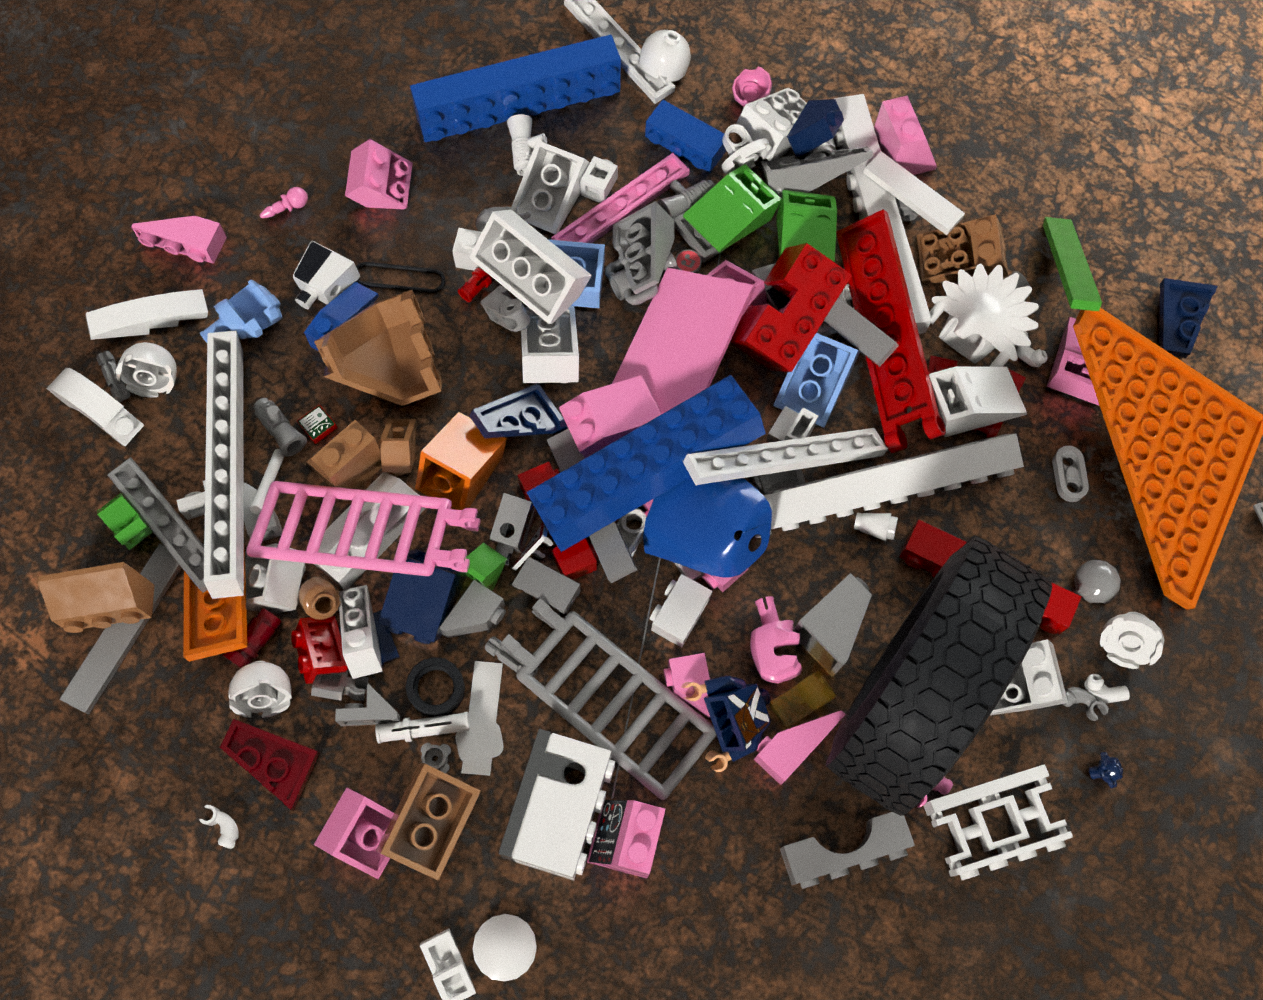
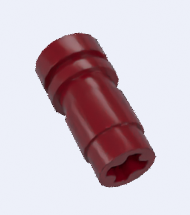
M262 608L247 625V648L223 653L222 655L240 668L251 664L253 659L257 660L259 657L257 653L267 644L282 621L268 610Z

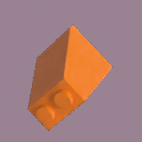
M458 412L422 449L415 489L428 497L449 499L452 502L451 509L463 510L469 508L502 459L507 438H484L472 419Z

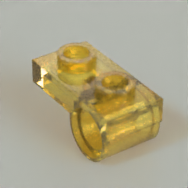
M816 671L792 689L772 700L769 705L786 730L837 696L822 673Z

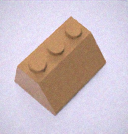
M125 562L38 576L37 583L51 621L64 628L66 632L79 633L85 628H109L111 624L122 622L134 624L138 623L141 619L152 618L155 585Z

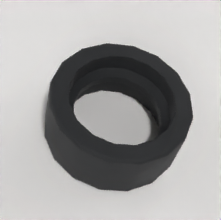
M432 657L424 659L416 664L407 676L405 686L407 697L415 709L425 716L449 715L459 707L464 698L465 684L463 676L455 664L445 658ZM433 670H440L449 674L454 686L449 699L438 705L424 702L418 693L420 679L427 672Z

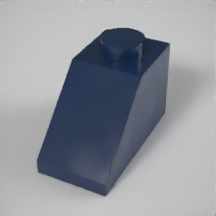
M836 99L809 100L787 135L796 156H802L834 138L844 121L843 113Z

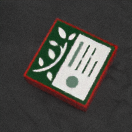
M320 404L297 420L298 425L314 444H317L338 428Z

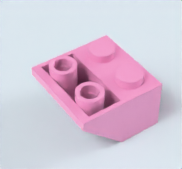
M369 139L351 151L345 196L369 208L404 210L408 204L413 163Z

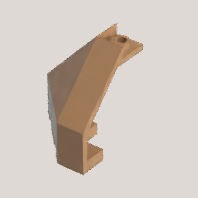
M413 290L374 303L314 341L326 365L323 377L401 406L441 392V374L434 365L433 358L435 353L431 339L427 336L423 324H426L425 318Z

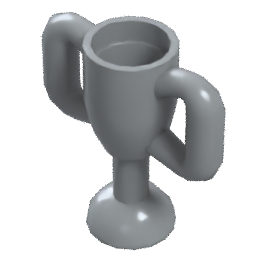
M671 252L663 269L665 272L667 267L678 269L676 260ZM619 259L606 266L605 276L609 279L611 288L619 300L625 299L632 305H639L655 297L658 293V285L656 284L635 294L625 275V267L620 263Z

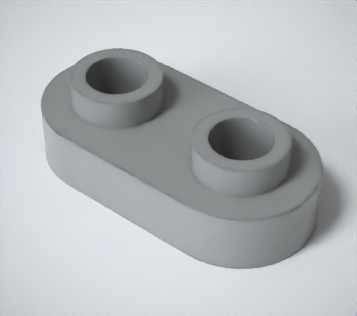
M1063 446L1054 454L1052 459L1056 487L1062 499L1068 502H1077L1089 490L1084 456L1074 446ZM1063 460H1067L1070 466L1065 465ZM1067 486L1073 487L1075 492L1069 491Z

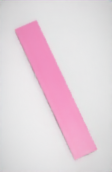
M671 153L552 236L551 239L583 243L595 242L612 230L613 224L637 212L670 189L672 181H681L687 177L690 169L674 153Z

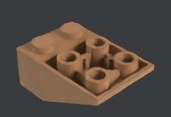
M996 214L957 224L948 235H945L939 229L916 235L922 283H943V281L958 283V271L960 269L973 277L978 264L983 265L987 275L997 265H1001L1003 277L1009 276L1003 230Z

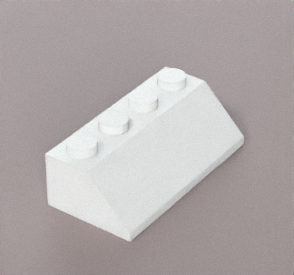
M511 209L492 212L469 256L473 262L548 324H552L580 297L592 276Z
M383 472L366 489L369 491L420 496L401 479L386 472ZM364 502L348 556H365L381 503ZM350 506L326 529L319 552L335 554ZM392 506L377 558L401 535L409 506ZM421 508L420 514H421L426 508ZM314 564L343 590H347L366 571L365 569Z

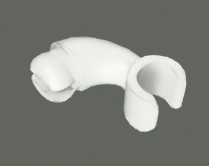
M205 805V808L213 811V817L208 821L199 819V821L209 826L218 823L221 833L218 844L232 849L239 836L235 821L218 808Z

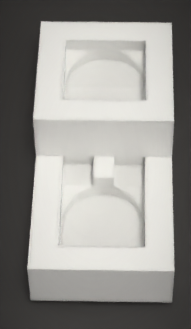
M450 928L420 943V948L432 972L433 981L442 1000H464L476 994Z

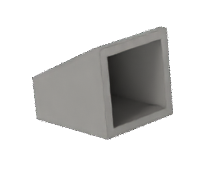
M851 573L801 618L793 632L800 634V645L832 678L848 661L872 596L868 585L861 578H855Z

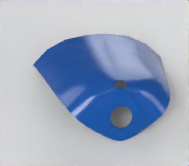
M690 477L653 499L646 517L643 533L645 553L713 576H738L749 568L765 552L768 546L772 521L770 504L765 496L744 478L695 485ZM741 530L742 535L737 541L734 538V534L736 531ZM756 534H760L762 539L760 546L755 551H749L748 545L751 538Z

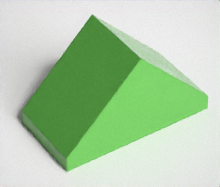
M483 542L466 556V559L470 560L468 572L464 573L470 579L476 580L493 591L507 558Z

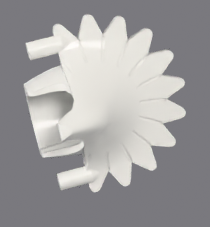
M978 264L973 277L960 269L958 271V284L949 281H943L942 283L947 296H934L932 298V302L935 305L929 311L932 319L931 324H934L943 311L949 314V317L940 332L939 338L974 364L996 348L1000 351V354L991 363L990 367H1003L1009 359L1017 361L1018 355L1015 346H1031V341L1024 332L1035 330L1039 327L1036 321L1027 317L1039 309L1037 303L1025 301L1032 292V287L1016 288L1019 280L1018 273H1014L1003 280V268L1001 265H997L987 275L983 265Z

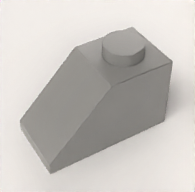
M473 580L439 629L442 635L446 638L489 630L493 623L497 625L506 613L504 599L476 580Z

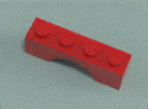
M550 462L518 474L519 486L525 499L531 501L526 492L559 474V470H553ZM586 538L562 552L558 546L552 550L553 559L560 574L571 580L597 570L596 560L599 559L593 544H588Z

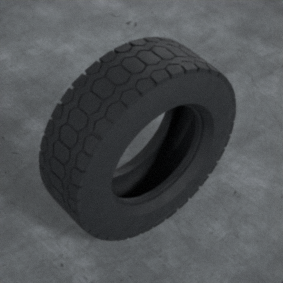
M976 535L972 536L942 566L880 657L836 732L831 753L826 761V767L889 811L900 816L911 811L921 799L938 785L959 760L1006 691L1038 631L1051 596L1052 582L1041 573L989 541Z

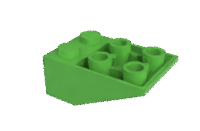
M744 164L727 174L683 214V217L718 252H721L771 221L782 199Z
M783 190L782 200L776 217L779 257L787 247L808 243L835 262L837 225L835 196Z

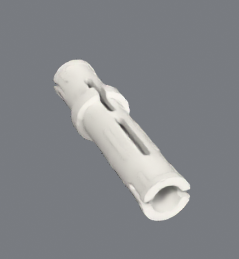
M468 712L415 720L407 717L403 718V721L376 724V739L378 744L404 739L405 742H412L413 738L470 731Z

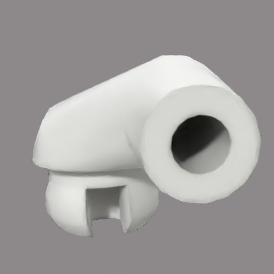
M1098 674L1089 675L1084 683L1086 691L1105 704L1129 700V690L1125 685L1109 688Z

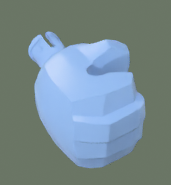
M249 280V284L229 300L226 298L214 306L219 314V319L204 331H201L200 335L206 342L208 333L237 331L240 339L258 338L263 334L262 330L283 318L279 309L281 303L265 286L258 284L254 280Z

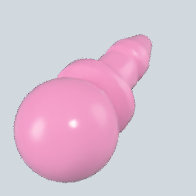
M300 187L289 189L286 195H280L282 201L279 200L272 204V206L266 207L261 212L260 217H273L276 213L279 214L286 208L291 212L293 208L304 207L308 201L306 191Z

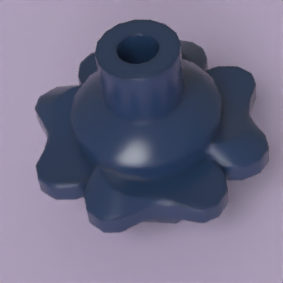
M1107 752L1100 753L1101 760H1099L1098 766L1089 768L1090 776L1093 780L1102 778L1103 781L1108 783L1110 788L1117 787L1116 780L1123 778V768L1118 758L1109 757Z

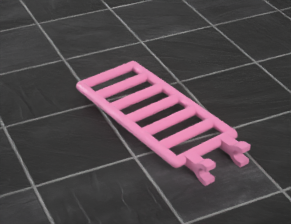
M273 481L269 486L246 553L248 556L419 576H431L435 566L448 567L459 572H468L470 560L466 559V549L447 551L440 550L446 525L458 526L469 531L478 532L480 518H476L478 511L475 508L451 509L452 502L447 498ZM279 494H295L277 548L261 546ZM307 497H324L306 551L290 549ZM336 499L352 500L335 554L319 552ZM364 502L381 503L365 556H348ZM392 506H409L394 560L377 559ZM421 508L438 509L423 564L406 562Z

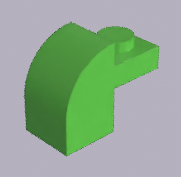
M122 493L97 510V515L113 531L114 537L129 550L153 532Z

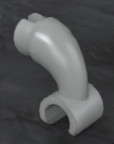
M1079 687L1066 688L1065 692L1068 703L1063 704L1065 707H1070L1074 703L1086 704L1088 706L1086 715L1092 721L1098 720V716L1093 710L1094 707L1100 709L1103 715L1108 713V706L1102 701H1097L1085 689Z

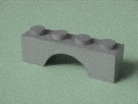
M890 812L866 821L864 839L859 847L851 853L839 854L831 852L821 846L814 837L780 848L791 885L800 883L801 888L804 889L820 884L818 879L820 876L830 874L831 879H836L848 875V868L858 864L860 869L864 870L879 865L877 858L886 855L889 856L890 861L907 856L906 849L915 846L905 816Z

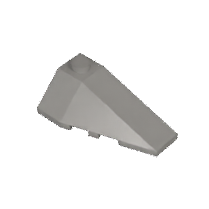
M866 146L835 150L828 157H826V154H819L817 152L810 153L803 160L795 159V155L780 157L772 161L765 160L760 162L764 182L781 198L783 190L808 193L872 158L873 151Z

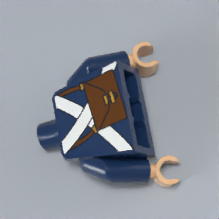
M732 676L705 680V684L701 685L694 682H685L681 688L693 686L694 694L684 699L697 701L703 693L708 695L704 697V701L721 749L725 752L721 754L716 750H712L706 754L705 759L709 762L719 758L718 762L710 767L712 770L722 772L726 769L729 760L732 759L735 762L758 749L763 732L770 725V717L766 705L770 703L771 697L767 690L759 688L756 683L746 684L743 679Z

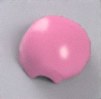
M759 66L754 70L744 69L733 83L732 92L735 101L745 107L750 102L770 95L772 89L770 75Z

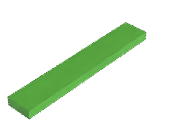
M1045 217L1043 227L1070 308L1099 311L1102 301L1072 220Z

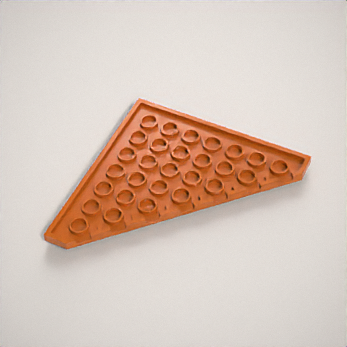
M1101 307L1099 311L1080 310L1073 328L1163 594L1186 610L1195 609L1263 435V414Z

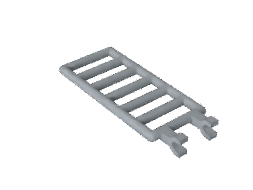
M540 598L532 607V613L554 630L533 654L529 653L509 634L501 642V649L523 665L516 674L517 679L597 747L610 750L611 758L661 800L667 799L716 737L714 726L577 612L571 611L563 619ZM574 625L587 637L544 686L531 674ZM597 644L610 656L571 703L566 705L554 693ZM620 663L633 675L593 724L590 725L577 713ZM643 682L656 695L614 745L601 732ZM667 702L679 712V715L639 764L635 763L624 752L662 705ZM690 721L703 734L664 783L660 784L648 772Z

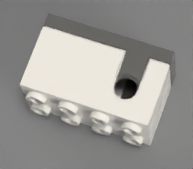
M539 729L498 854L504 859L573 881L576 874L582 875L587 861V854H584L583 850L586 843L592 844L597 828V823L593 822L595 812L601 814L606 798V791H602L604 782L610 783L615 768V761L611 760V751ZM574 770L580 771L585 775L584 780L576 785L570 784L565 780L567 774Z

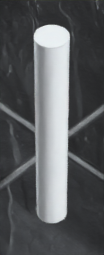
M280 449L274 450L250 507V511L253 514L258 515L262 511L269 486L275 481L285 457Z

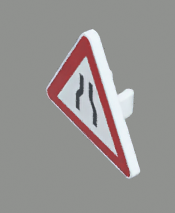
M543 521L512 566L513 570L516 571L531 554L538 559L544 558L545 554L537 550L541 543L547 547L553 545V542L547 538L548 529Z

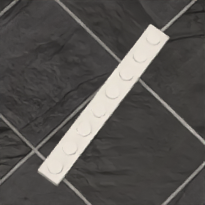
M869 428L692 453L686 455L683 463L694 484L701 485L881 457L888 448L876 429Z

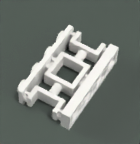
M1045 764L926 802L924 809L927 816L930 815L932 818V826L937 827L948 823L959 854L945 858L946 863L949 864L951 869L949 870L950 877L960 875L961 880L969 879L980 875L978 868L987 865L993 871L1008 866L1007 859L1018 856L1019 862L1038 856L1036 849L1045 846L1048 852L1066 847L1064 840L1073 838L1072 832H1067L1065 819L1050 824L1039 793L1052 789L1051 784L1046 780V777H1049V773ZM1032 782L1036 785V788L1024 791L1030 807L1019 810L1013 795L1001 798L999 795L1001 792ZM976 800L980 804V806L968 809L974 825L961 828L956 813L945 817L942 814V811ZM1005 805L1016 835L993 842L981 812ZM1036 819L1041 833L1054 830L1056 836L1022 847L1019 846L1018 841L1030 838L1024 824L1026 821ZM979 837L984 852L993 849L998 851V855L964 866L961 865L960 860L972 857L966 842L967 840Z

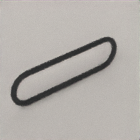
M362 262L356 266L357 270L363 266L431 272L438 274L442 280L437 288L427 289L363 282L358 279L356 282L363 286L436 293L446 283L444 274L437 269L375 262Z

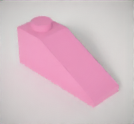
M840 710L779 732L773 739L767 735L759 744L757 749L759 754L754 760L782 785L846 714Z

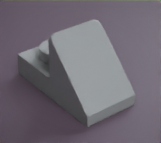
M367 684V708H363V704L360 703L345 704L344 709H336L335 721L340 726H361L400 722L402 717Z

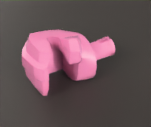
M769 596L765 597L768 606L767 610L765 609L763 598L755 601L762 626L751 632L750 649L761 679L779 684L801 674L802 666L798 662L797 656H777L774 654V651L778 647L799 645L800 634L793 632V620H779L774 597Z

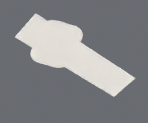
M475 661L468 712L470 731L456 733L458 755L463 761L461 771L463 774L490 776L492 758L499 756L503 751L501 730L496 723L503 663Z

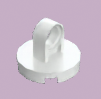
M738 124L730 125L722 138L729 157L724 161L721 168L725 175L744 164L752 169L756 166L754 162L760 156L763 160L768 157L772 152V147L765 138L753 142L743 126ZM733 132L739 134L742 142L739 144L731 142L729 134Z
M1128 612L1117 615L1107 621L1102 629L1100 645L1101 647L1103 646L1107 652V657L1112 662L1122 667L1138 669L1139 665L1155 664L1161 657L1164 636L1156 623L1145 615L1138 612Z

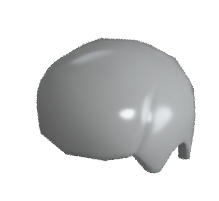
M1090 560L1077 569L1074 585L1076 591L1087 602L1103 603L1105 605L1111 602L1119 593L1120 576L1117 569L1108 562Z

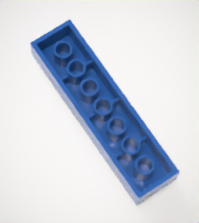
M610 34L410 85L416 117L424 142L438 141L444 137L464 134L479 128H488L492 125L506 122L511 116L518 114L538 115L541 112L561 109L571 104L587 102L602 96H611L614 93L620 92L621 58Z
M729 375L526 493L559 550L562 552L690 478L691 476L683 463L687 454L742 447L766 434L759 411L732 375Z

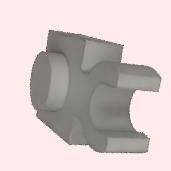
M348 670L340 673L318 674L312 685L311 696L342 701L344 694L349 695L353 700L364 701L365 689H367L369 678L363 676L352 679L348 677Z

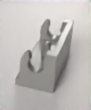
M531 557L527 558L512 583L515 588L537 599L541 598L546 604L556 608L565 615L569 612L580 594L579 583Z

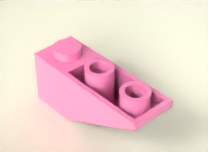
M198 216L135 223L131 226L138 237V241L143 245L164 248V250L174 255L179 253L187 255L197 262L206 261L214 264L227 238L220 223Z

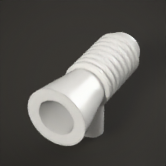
M518 114L511 116L507 120V125L512 138L514 169L518 175L523 176L537 140L547 143V137L544 133L531 137L532 118L528 115Z

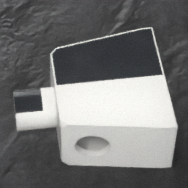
M311 241L293 274V279L301 290L295 301L305 309H309L316 299L325 304L330 303L360 278L355 263Z

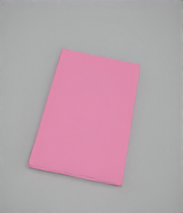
M667 267L658 286V293L653 297L612 384L641 375L662 414L710 387L755 289L754 285Z

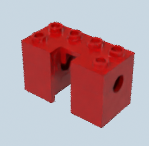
M808 243L785 248L764 283L775 288L788 297L790 301L785 308H780L779 311L769 304L749 306L739 321L730 343L771 371L792 372L852 274Z

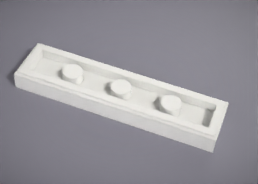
M882 151L863 171L865 175L945 235H948L965 215L963 211Z

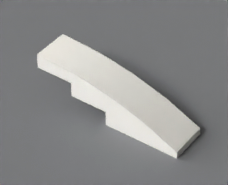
M199 289L125 301L87 312L85 316L92 340L149 335L150 329L176 327L179 324V320L207 318L208 310L203 290Z

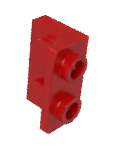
M331 616L322 620L311 617L300 618L296 630L292 631L291 642L293 648H297L299 656L298 670L300 674L304 675L305 683L312 684L318 674L346 672L348 667L342 653V639L336 617Z

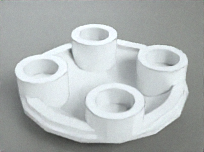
M509 914L493 916L484 922L475 934L473 943L474 960L480 971L493 980L509 981L517 979L529 970L535 959L537 948L535 934L529 924L518 916Z

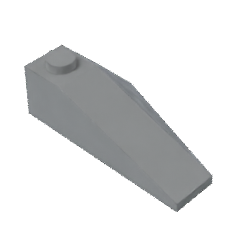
M656 201L613 224L612 244L619 253L618 258L625 267V275L635 294L659 283L675 239L674 219Z

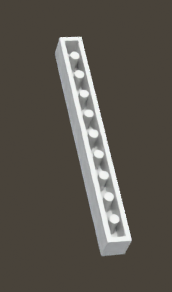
M864 94L834 98L844 118L842 125L834 136L835 146L839 147L840 150L868 146L873 151L872 158L846 172L847 188L849 191L852 190L854 197V212L859 214L860 220L882 209L888 212L918 333H926L932 319L895 196L863 173L865 167L881 152Z
M237 331L208 333L204 584L212 599L244 596L243 349Z
M1003 434L770 491L763 495L769 502L772 510L771 529L782 527V531L799 528L800 522L809 520L810 524L827 521L826 516L836 514L837 517L849 516L854 514L853 509L863 507L864 511L881 507L880 502L890 500L891 504L908 501V495L916 493L918 497H925L935 494L934 489L944 487V491L961 488V482L969 480L971 484L988 481L987 476L997 474V477L1010 476L1015 474L1014 469L1024 467L1017 434ZM760 534L755 535V538L761 537Z

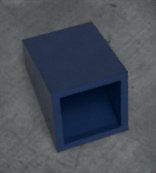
M418 549L411 550L408 553L406 562L423 564L426 552ZM435 566L431 576L393 573L378 623L385 625L386 630L392 633L403 634L405 632L414 635L413 639L420 643H434L442 638L439 628L453 610L467 575L452 568Z

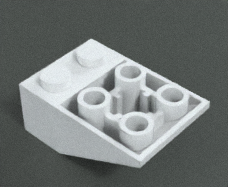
M786 88L746 104L736 124L743 126L747 130L753 142L764 138L768 140L772 147V152L766 159L772 161L785 155L792 149L787 135L807 103L800 98L798 92Z
M952 367L929 374L938 411L946 427L944 437L1027 415V411L1007 367Z
M1048 639L1031 644L1016 674L990 715L1033 710L1068 703L1054 645Z

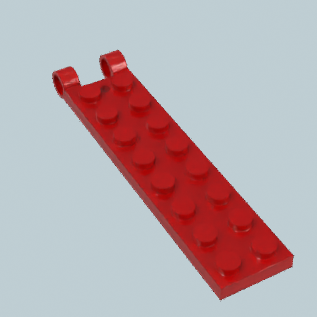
M882 209L837 231L836 235L844 268L852 274L848 284L854 309L899 345L880 367L866 356L884 431L885 444L891 453H896L906 449L908 446L906 436L900 427L901 425L922 418L923 429L929 439L945 435L946 427L936 404L888 212ZM911 407L912 411L907 413V408Z

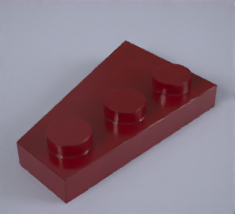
M236 719L232 720L220 746L226 754L257 779L291 811H294L320 754L316 750Z

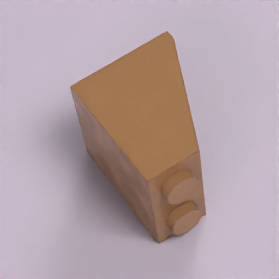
M356 420L349 423L305 462L327 486L359 489L382 468L381 451L375 438Z

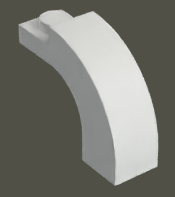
M65 368L46 388L68 407L76 409L97 424L122 446H126L144 426L143 423L124 409V406L107 392L71 368Z
M244 483V522L247 534L251 538L259 514L256 515L250 511L257 490ZM205 491L191 492L185 498L176 500L179 511L187 520L205 515ZM275 511L272 513L263 541L281 536L283 532Z

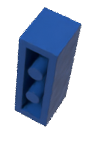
M665 100L659 103L646 120L645 137L652 143L659 144L670 150L677 157H682L691 162L698 169L711 173L726 152L722 142L724 133Z

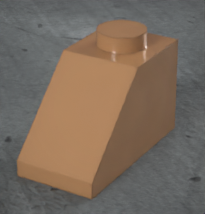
M388 419L380 439L382 472H390L393 475L411 473L415 462L416 419Z

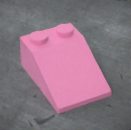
M641 375L584 392L559 407L579 452L585 458L662 415Z

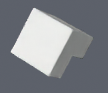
M785 406L769 431L766 440L777 442L809 437L818 415L805 408H802L800 413H797Z

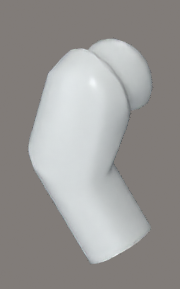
M1016 346L1018 358L1031 367H1040L1047 361V353L1044 350L1038 349L1035 351L1031 347Z

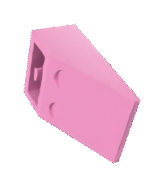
M1069 317L1046 387L1099 405L1073 328L1076 319Z

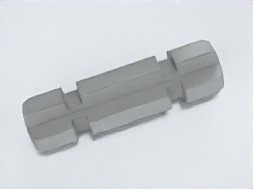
M110 351L97 354L96 359L98 364L101 365L102 373L108 387L111 388L110 391L113 398L118 402L128 399L130 393L125 389V383L121 379L119 382L116 378L115 370L117 366L114 356Z
M492 636L486 643L485 650L492 656L497 655L498 660L515 672H518L523 665L502 650V641ZM538 667L531 674L533 677L537 674Z

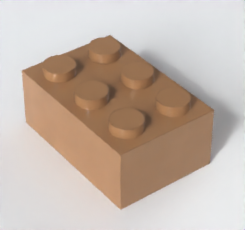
M419 763L376 852L439 881L481 790L425 763Z

